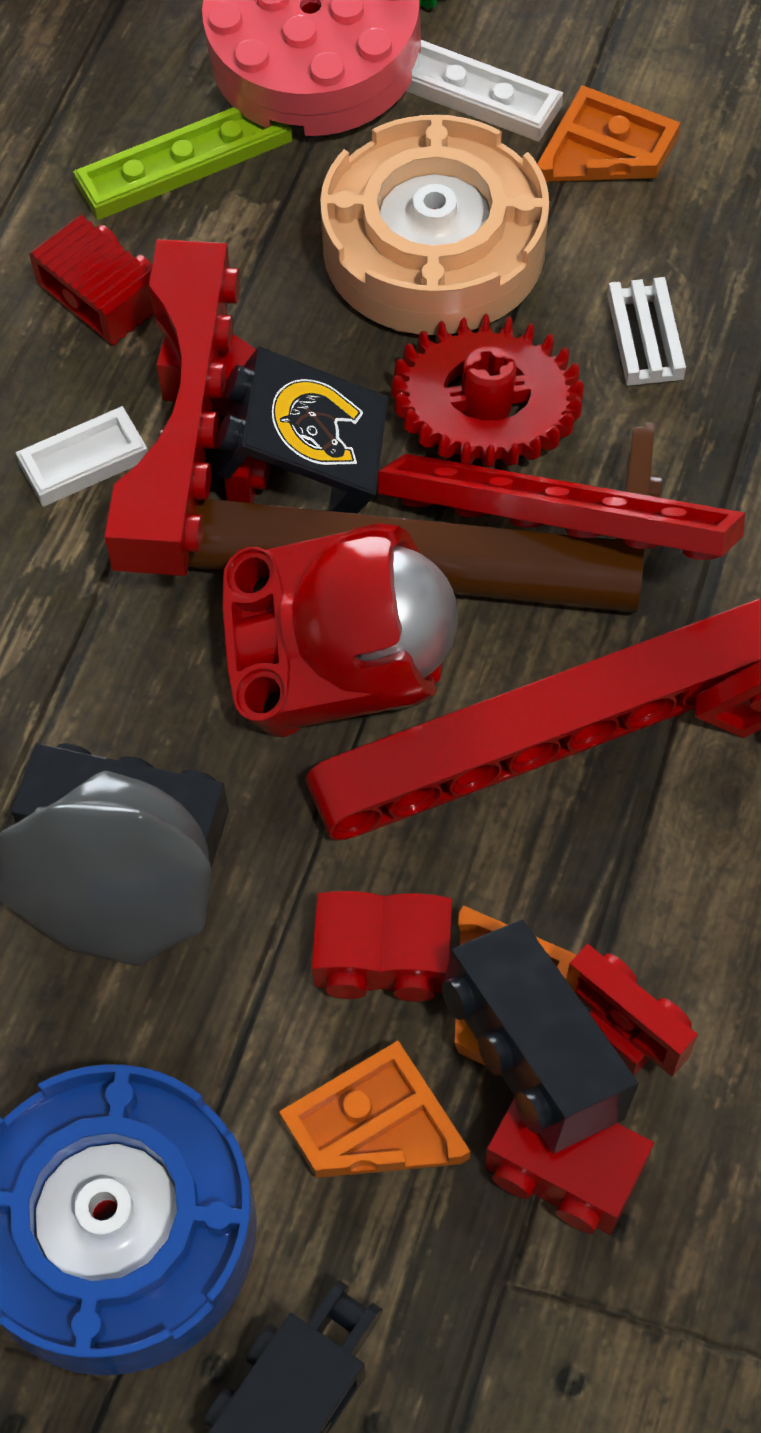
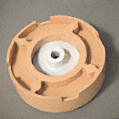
M420 115L394 120L372 129V141L357 149L350 156L349 152L344 149L337 156L325 177L320 198L323 257L329 278L336 290L346 302L365 317L401 333L420 334L421 331H426L428 335H436L438 323L443 321L447 332L455 334L458 333V326L463 317L466 318L469 329L474 330L480 328L484 314H488L490 323L512 311L527 297L535 286L545 260L549 193L543 173L529 152L521 158L516 152L501 143L502 131L479 121L450 115Z

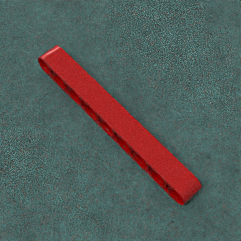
M761 598L320 762L308 772L305 782L328 835L334 840H347L696 709L697 694L724 681L728 676L735 675L761 661Z

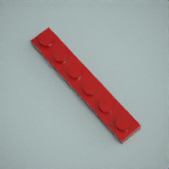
M412 454L402 455L378 472V494L399 497L401 503L407 506L426 507L437 504L454 507L456 514L466 517H481L487 514L508 517L511 524L519 527H538L546 524L565 528L567 534L579 538H593L600 535L622 538L625 545L638 549H650L660 545L681 549L686 557L697 560H712L723 557L744 536L745 512Z

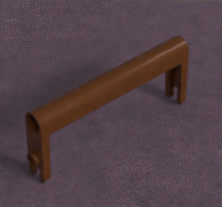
M645 422V428L633 427L625 492L660 498L662 476L651 475L654 423ZM164 427L161 428L159 437L162 431L164 430ZM198 499L196 514L203 517L202 547L200 552H190L188 567L224 571L229 559L237 551L246 547H260L266 550L381 523L398 525L407 530L418 547L419 553L432 561L443 572L454 594L633 613H637L639 607L645 549L629 547L623 543L622 538H579L565 534L215 499Z

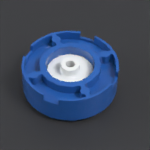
M116 1064L87 1066L53 1076L39 1083L38 1086L41 1091L21 1103L4 1120L0 1117V1325L13 1340L31 1354L56 1367L73 1372L91 1375H119L155 1367L186 1352L215 1328L231 1308L247 1278L256 1243L257 1217L255 1199L245 1160L235 1136L228 1130L218 1115L204 1103L203 1097L194 1089L173 1077L143 1067Z

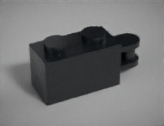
M339 1280L329 1291L308 1324L291 1312L280 1328L270 1323L259 1335L247 1356L246 1362L253 1366V1368L236 1392L230 1387H226L220 1393L207 1412L202 1426L209 1430V1433H330L366 1378L365 1364L355 1356L377 1324L383 1309L375 1303H372L367 1308L348 1295L350 1286ZM331 1320L350 1332L342 1347L322 1334Z

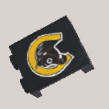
M258 346L244 366L235 365L229 375L224 392V398L231 401L229 414L225 416L220 425L215 443L216 449L222 450L218 475L230 479L244 460L250 456L331 486L328 511L358 514L376 495L388 396Z

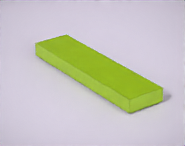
M233 107L74 170V180L98 221L292 142V129L289 124L272 121V126L265 128L249 120L241 114V111Z

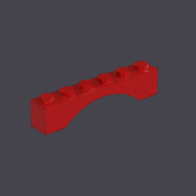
M157 239L149 290L155 323L170 341L181 364V383L173 413L159 439L141 461L113 485L104 538L113 571L187 576L190 552H200L202 547L203 517L196 514L198 499L208 500L210 494L211 466L210 463H206L204 460L206 449H216L215 443L219 421L218 413L212 412L214 399L224 398L226 367L225 363L219 362L221 351H230L232 347L233 318L232 315H227L228 304H238L240 271L239 268H230L227 243Z

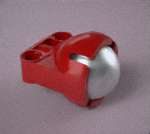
M377 523L355 528L348 532L264 550L260 547H246L237 551L224 568L223 618L227 667L235 707L244 718L265 733L274 737H286L296 733L301 727L418 706L432 698L437 692L435 684L442 675V661L452 647L458 625V608L450 583L443 572L432 561L419 553L418 547L408 531L398 525ZM269 574V580L261 590L253 593L256 582L261 577ZM280 691V699L277 705L271 711L263 713L266 699L272 693Z

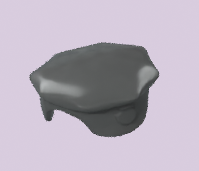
M102 771L53 804L46 807H37L32 814L0 833V900L65 949L139 966L163 951L200 934L204 929L212 880V868L209 862V851L205 836L196 820L182 804L151 784L114 772Z

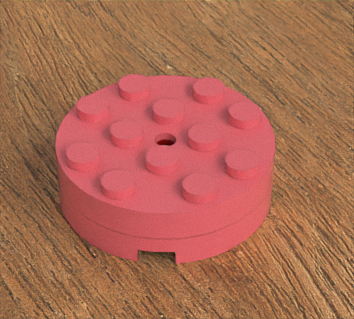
M203 0V25L210 64L216 84L226 100L233 107L241 111L243 116L265 128L272 126V121L283 124L304 126L305 136L330 135L348 131L364 125L386 112L402 97L412 82V69L417 60L418 53H421L419 0Z

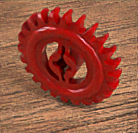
M484 314L478 333H473L469 329L465 317L459 323L457 336H452L448 333L445 323L440 321L436 331V343L429 340L426 331H421L418 337V353H416L413 345L409 343L404 348L403 359L396 361L394 378L391 384V394L395 399L394 411L400 418L404 419V429L414 435L419 434V443L426 448L439 445L438 455L444 458H450L456 453L460 455L461 463L469 465L472 464L475 458L481 459L484 467H494L496 459H502L508 466L517 465L519 455L524 456L528 460L537 459L540 457L541 448L551 451L559 446L560 438L567 437L573 432L574 422L580 418L582 413L581 400L584 394V384L579 380V365L573 363L566 371L569 362V350L565 347L561 349L558 356L551 357L554 346L552 334H548L542 344L534 346L535 329L532 323L527 326L525 333L519 338L513 337V321L510 316L507 317L504 327L498 334L493 333L488 314ZM459 375H462L461 386L447 388L450 382ZM528 401L527 405L516 415L507 417L512 409V404Z

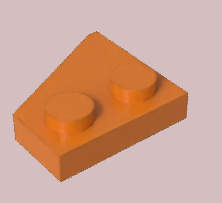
M398 1040L279 1111L281 1122L316 1178L460 1165L470 1159V1149Z

